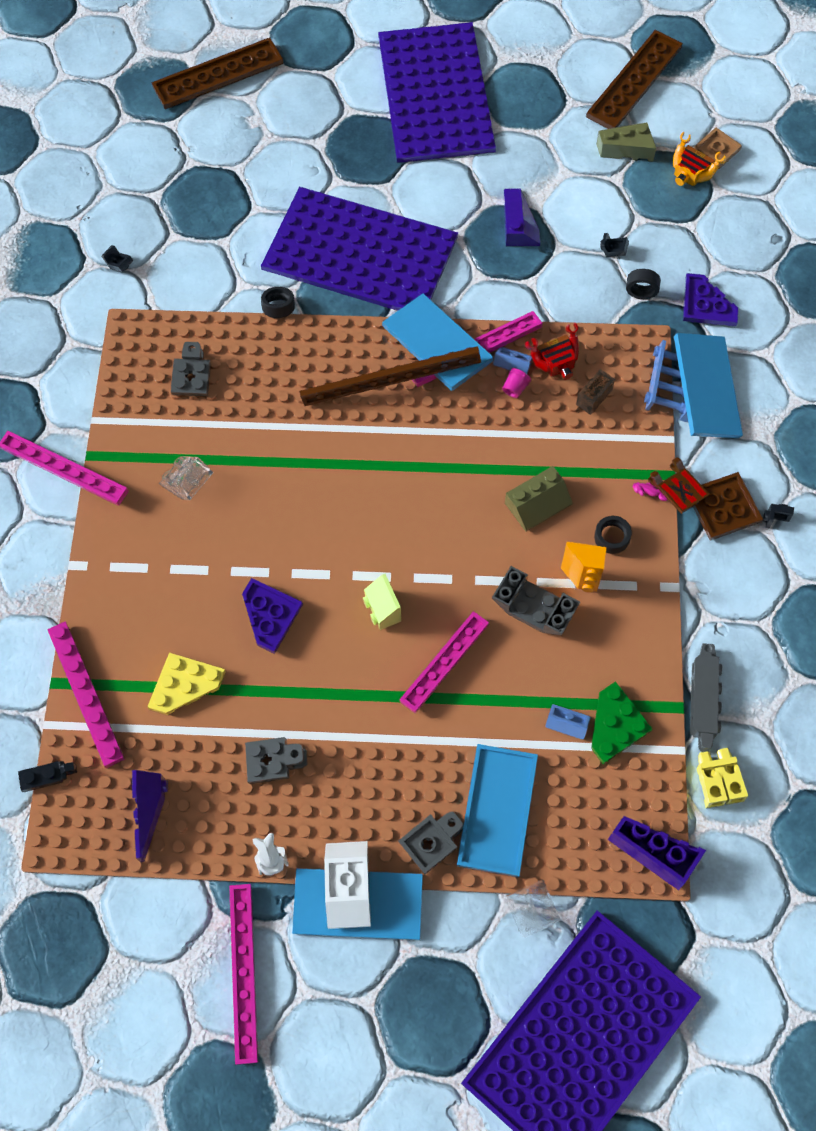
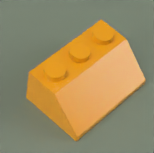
M566 542L561 569L578 589H582L584 592H597L604 570L606 547Z

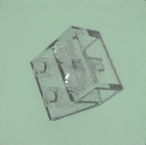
M182 456L175 460L171 470L163 474L159 484L183 500H191L213 472L199 457Z
M544 880L504 896L523 938L561 920Z

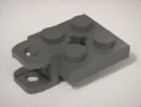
M185 342L182 349L183 359H174L171 382L172 395L208 396L211 362L210 360H203L204 354L199 342ZM189 374H193L195 376V378H192V381H189L188 378H186Z
M285 737L245 743L247 781L249 784L289 779V769H300L308 765L307 751L300 744L287 745ZM265 756L272 758V761L268 763L269 765H265L262 762Z
M454 812L445 814L438 821L430 814L398 840V842L424 875H426L457 849L452 840L462 832L463 823ZM454 822L456 825L450 827L449 823ZM432 840L434 842L432 843L433 848L430 850L428 848L423 849V841Z

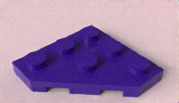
M686 273L683 321L737 326L738 307L734 303L731 304L721 290L708 282L709 279L705 275Z
M251 578L242 596L257 646L275 654L302 608L303 602Z

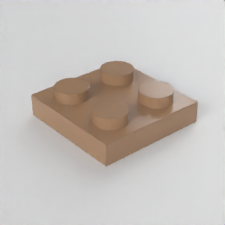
M716 127L696 144L694 149L715 161L716 153L721 152L722 154L718 160L726 156V162L719 164L718 167L720 169L741 150L742 145Z

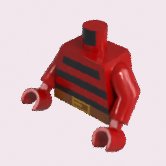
M574 323V331L570 330L569 324L566 326V331L570 334L569 337L564 335L541 345H538L536 338L531 339L533 346L530 345L529 341L525 343L526 349L531 350L530 354L537 368L548 372L550 376L561 374L564 380L570 379L573 376L571 369L575 367V361L578 360L579 355L578 336L575 335L578 331L577 323Z

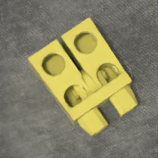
M728 748L717 750L718 760L713 761L710 752L699 753L697 773L703 789L705 808L723 806L725 803L728 805L744 802L748 797V793L737 764L736 756L732 757Z

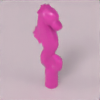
M637 482L633 484L634 491L641 496L647 494L649 496H659V499L662 501L668 500L659 489H656L650 483Z

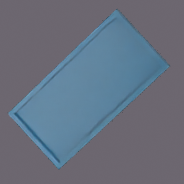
M421 294L382 322L383 327L419 361L478 346L481 363L434 374L451 391L493 362V356L424 294Z
M677 333L674 336L690 435L721 438L742 437L743 433L725 337Z
M477 744L457 867L519 878L538 754Z
M296 868L292 934L420 940L423 874L368 872L371 927L328 929L325 903V870Z

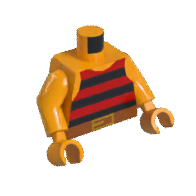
M682 132L680 135L681 143L678 144L673 155L675 182L679 186H683L685 182L695 186L697 183L710 180L719 169V164L726 162V156L718 160L722 153L717 152L715 161L689 145L685 147V144L690 142L691 136L689 134L688 139L684 140L682 139L684 132Z

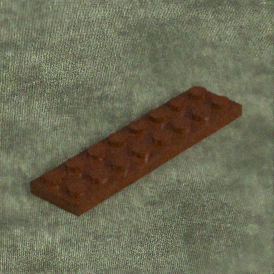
M654 30L588 110L586 118L607 129L617 128L681 50L683 43Z
M269 37L151 83L164 109H168L284 63L283 58Z

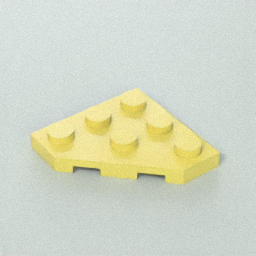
M169 653L148 704V709L169 715L175 712L176 709L184 705L187 706L210 692L213 693L219 690L226 673L225 669Z

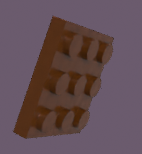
M739 472L702 484L710 495L693 506L710 541L762 523L763 518Z

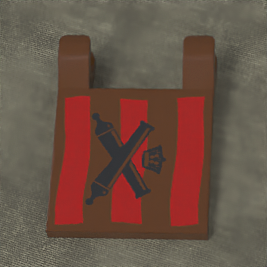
M676 457L672 460L673 463L670 464V468L677 472L676 474L663 481L659 473L654 471L650 474L648 482L657 487L682 514L709 497L710 494L684 467L681 459Z

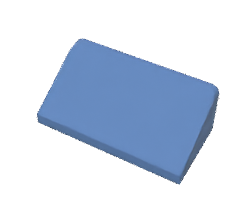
M501 347L495 353L493 365L507 370L516 368L527 374L533 359L530 355Z
M552 704L545 726L546 728L584 739L591 717Z

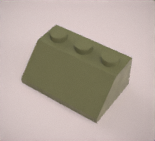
M554 466L507 492L505 496L506 506L525 532L573 504L566 484Z

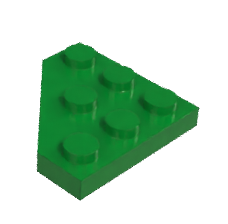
M616 681L599 692L591 744L592 751L601 763L605 764L653 730Z

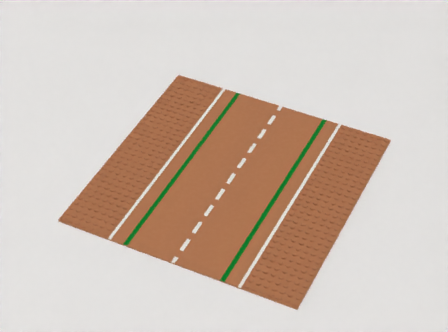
M109 309L84 467L127 487L129 492L121 504L117 506L85 489H80L60 623L66 621L125 759L105 768L55 650L37 766L57 761H64L65 764L74 762L77 767V773L67 775V779L63 780V783L33 790L21 866L22 871L25 873L295 884L296 868L325 870L326 843L368 841V872L423 874L422 890L688 901L690 899V877L678 891L608 840L623 816L650 826V829L658 832L662 831L674 839L689 843L677 509L669 500L662 501L659 499V496H649L647 494L641 496L633 488V484L637 482L649 483L648 478L654 471L659 473L663 481L676 474L670 468V464L673 463L672 460L675 458L673 409L654 403L650 410L647 411L645 410L646 403L644 402L645 395L649 392L655 356H653L655 347L665 340V350L671 352L670 327L668 325L577 323L578 331L575 335L578 336L579 355L578 360L575 361V367L571 369L573 376L567 380H564L561 374L550 376L548 372L537 368L532 361L527 373L531 378V382L518 398H513L502 390L510 370L495 366L491 362L453 391L438 378L418 388L413 380L304 406L299 392L301 390L419 360L383 327L382 322L389 317L290 314L283 318H272L264 313ZM452 319L473 339L511 322L506 320ZM542 322V328L503 347L531 356V350L525 347L527 341L533 346L532 338H536L538 345H541L564 335L569 337L570 334L566 331V326L569 324L570 330L574 331V323ZM185 342H199L204 354L203 360H210L211 362L208 396L171 394L174 359H183L182 349ZM496 349V350L490 352V354L493 356V361H494L495 353L497 352L498 349ZM663 357L662 365L672 368V360ZM660 372L659 381L672 384V376ZM189 374L186 378H188L189 381H192V378H195V376L193 374ZM657 388L656 396L673 401V392ZM554 466L563 478L573 504L525 532L505 504L506 493ZM606 516L622 517L630 524L632 530L628 547L620 553H606L604 570L597 592H584L582 589H578L561 569L566 542L597 546L594 535L599 521ZM607 526L602 530V537L605 541L616 544L623 541L624 532L616 526ZM510 566L528 574L527 581L558 597L565 593L580 601L578 608L562 635L542 633L508 615L492 599ZM386 574L401 607V622L380 630L377 624H373L370 617L372 611L370 607L366 608L363 597H365L364 589L381 575ZM251 578L303 602L302 608L275 654L257 646L242 596ZM474 611L489 622L488 627L415 714L400 702V698ZM169 653L225 669L226 673L219 690L213 693L210 692L200 697L201 699L176 709L175 712L169 715L148 709V704ZM616 681L653 730L617 756L602 764L591 749L598 696L600 691ZM552 704L591 717L584 739L546 728L545 725ZM285 737L287 745L300 744L307 751L308 765L300 769H289V779L255 784L248 783L245 743ZM477 744L538 754L519 878L457 867L462 832L452 840L457 849L424 875L398 840L430 814L438 821L445 814L454 812L464 825ZM265 756L262 762L265 765H269L268 763L272 761V758ZM132 770L161 773L165 780H168V792H165V800L145 862H139L136 859L135 829H139V827L136 825L133 815L137 804L135 798H132ZM454 822L449 823L450 827L456 825ZM273 833L274 845L285 849L289 866L286 867L284 863V868L280 873L268 876L262 872V875H260L254 859L258 849L253 844V839H265L268 834ZM432 840L423 841V849L428 848L430 850L433 848L432 843L434 842Z

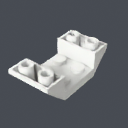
M368 841L326 843L324 861L328 929L371 927Z

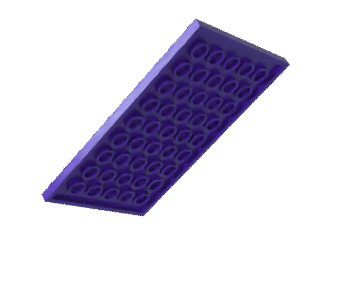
M473 22L378 32L397 163L496 152Z
M299 186L261 264V270L399 311L421 294H424L430 300L432 299L457 241L458 232Z
M597 910L464 1078L461 1085L512 1131H603L701 996Z

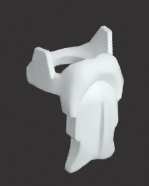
M273 833L268 834L265 839H253V844L258 849L254 859L260 875H262V872L268 876L280 873L284 868V863L286 867L289 866L285 849L274 845Z

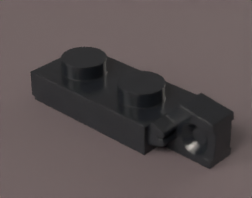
M57 761L18 771L20 789L22 792H28L63 783V780L67 779V775L77 773V767L74 762L65 764L64 761Z

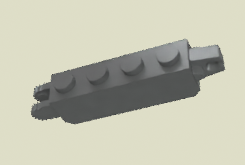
M702 643L700 654L694 659L691 669L690 734L698 738V748L701 752H709L713 746V739L721 732V721H718V714L721 713L722 703L718 702L722 692V683H719V676L722 674V664H719V657H716L715 645Z

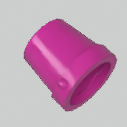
M512 368L508 373L502 390L507 395L518 398L526 386L530 384L531 378L525 372Z

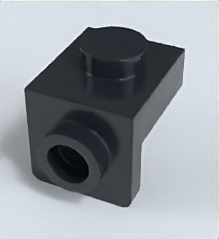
M604 233L603 239L600 241V248L606 257L625 256L629 245L627 237L611 239L608 233Z
M111 245L101 256L110 269L119 272L128 269L133 261L130 255L119 253L114 245Z
M771 504L769 509L764 512L763 521H766L765 528H770L774 520L789 522L794 514V507L786 504Z

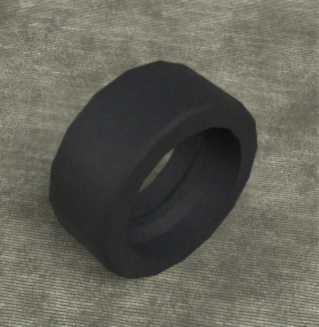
M650 269L633 270L628 274L626 291L630 296L637 299H651L659 294L661 278L659 274ZM636 283H648L650 285L643 286Z
M285 287L268 288L261 295L262 311L265 315L272 318L289 316L295 309L293 292ZM275 300L286 301L280 305L270 304V302Z
M606 516L596 526L594 535L596 545L606 547V553L610 554L624 551L631 540V526L622 517ZM607 526H616L624 532V539L620 543H609L602 537V530Z

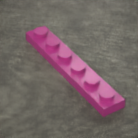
M473 611L400 698V702L416 714L488 627L489 622Z

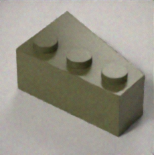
M647 122L598 131L596 145L600 157L614 159L629 157L632 160L641 158L648 159L649 162L654 161L656 146Z

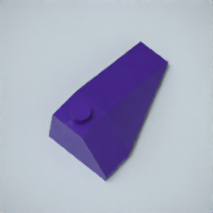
M521 188L504 189L506 246H540V231Z
M132 770V798H135L137 804L133 815L135 823L139 827V829H135L136 859L139 862H145L165 800V792H168V780H165L161 773Z

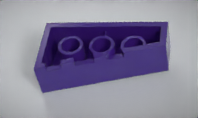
M623 816L608 838L611 843L678 891L686 883L706 852L703 848H696L689 845L686 841L674 839L668 836L669 834L650 829V826Z

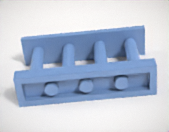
M663 340L659 346L655 347L653 352L655 361L649 392L646 393L644 399L646 403L645 410L649 411L654 403L679 410V413H681L680 420L687 422L685 399H683L682 403L656 396L657 388L680 394L684 398L682 387L659 381L660 372L681 378L680 370L662 365L663 357L678 361L677 353L665 350L666 341Z

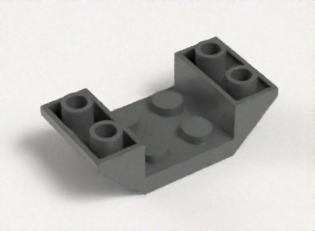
M510 566L492 599L508 615L542 633L562 635L578 608L580 601L565 593L558 597L527 581L528 574Z

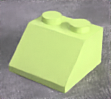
M383 574L364 589L365 597H363L366 608L370 607L372 611L370 617L373 624H377L380 630L401 622V607L386 574Z

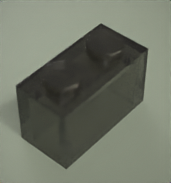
M600 369L578 393L576 405L591 415L612 392L615 379Z

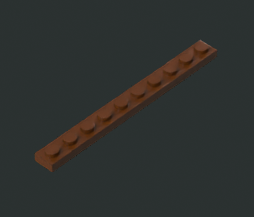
M478 346L469 347L465 350L449 352L445 355L433 356L429 359L413 361L409 364L397 365L393 368L361 374L357 377L345 378L317 387H309L299 391L304 406H309L481 363Z

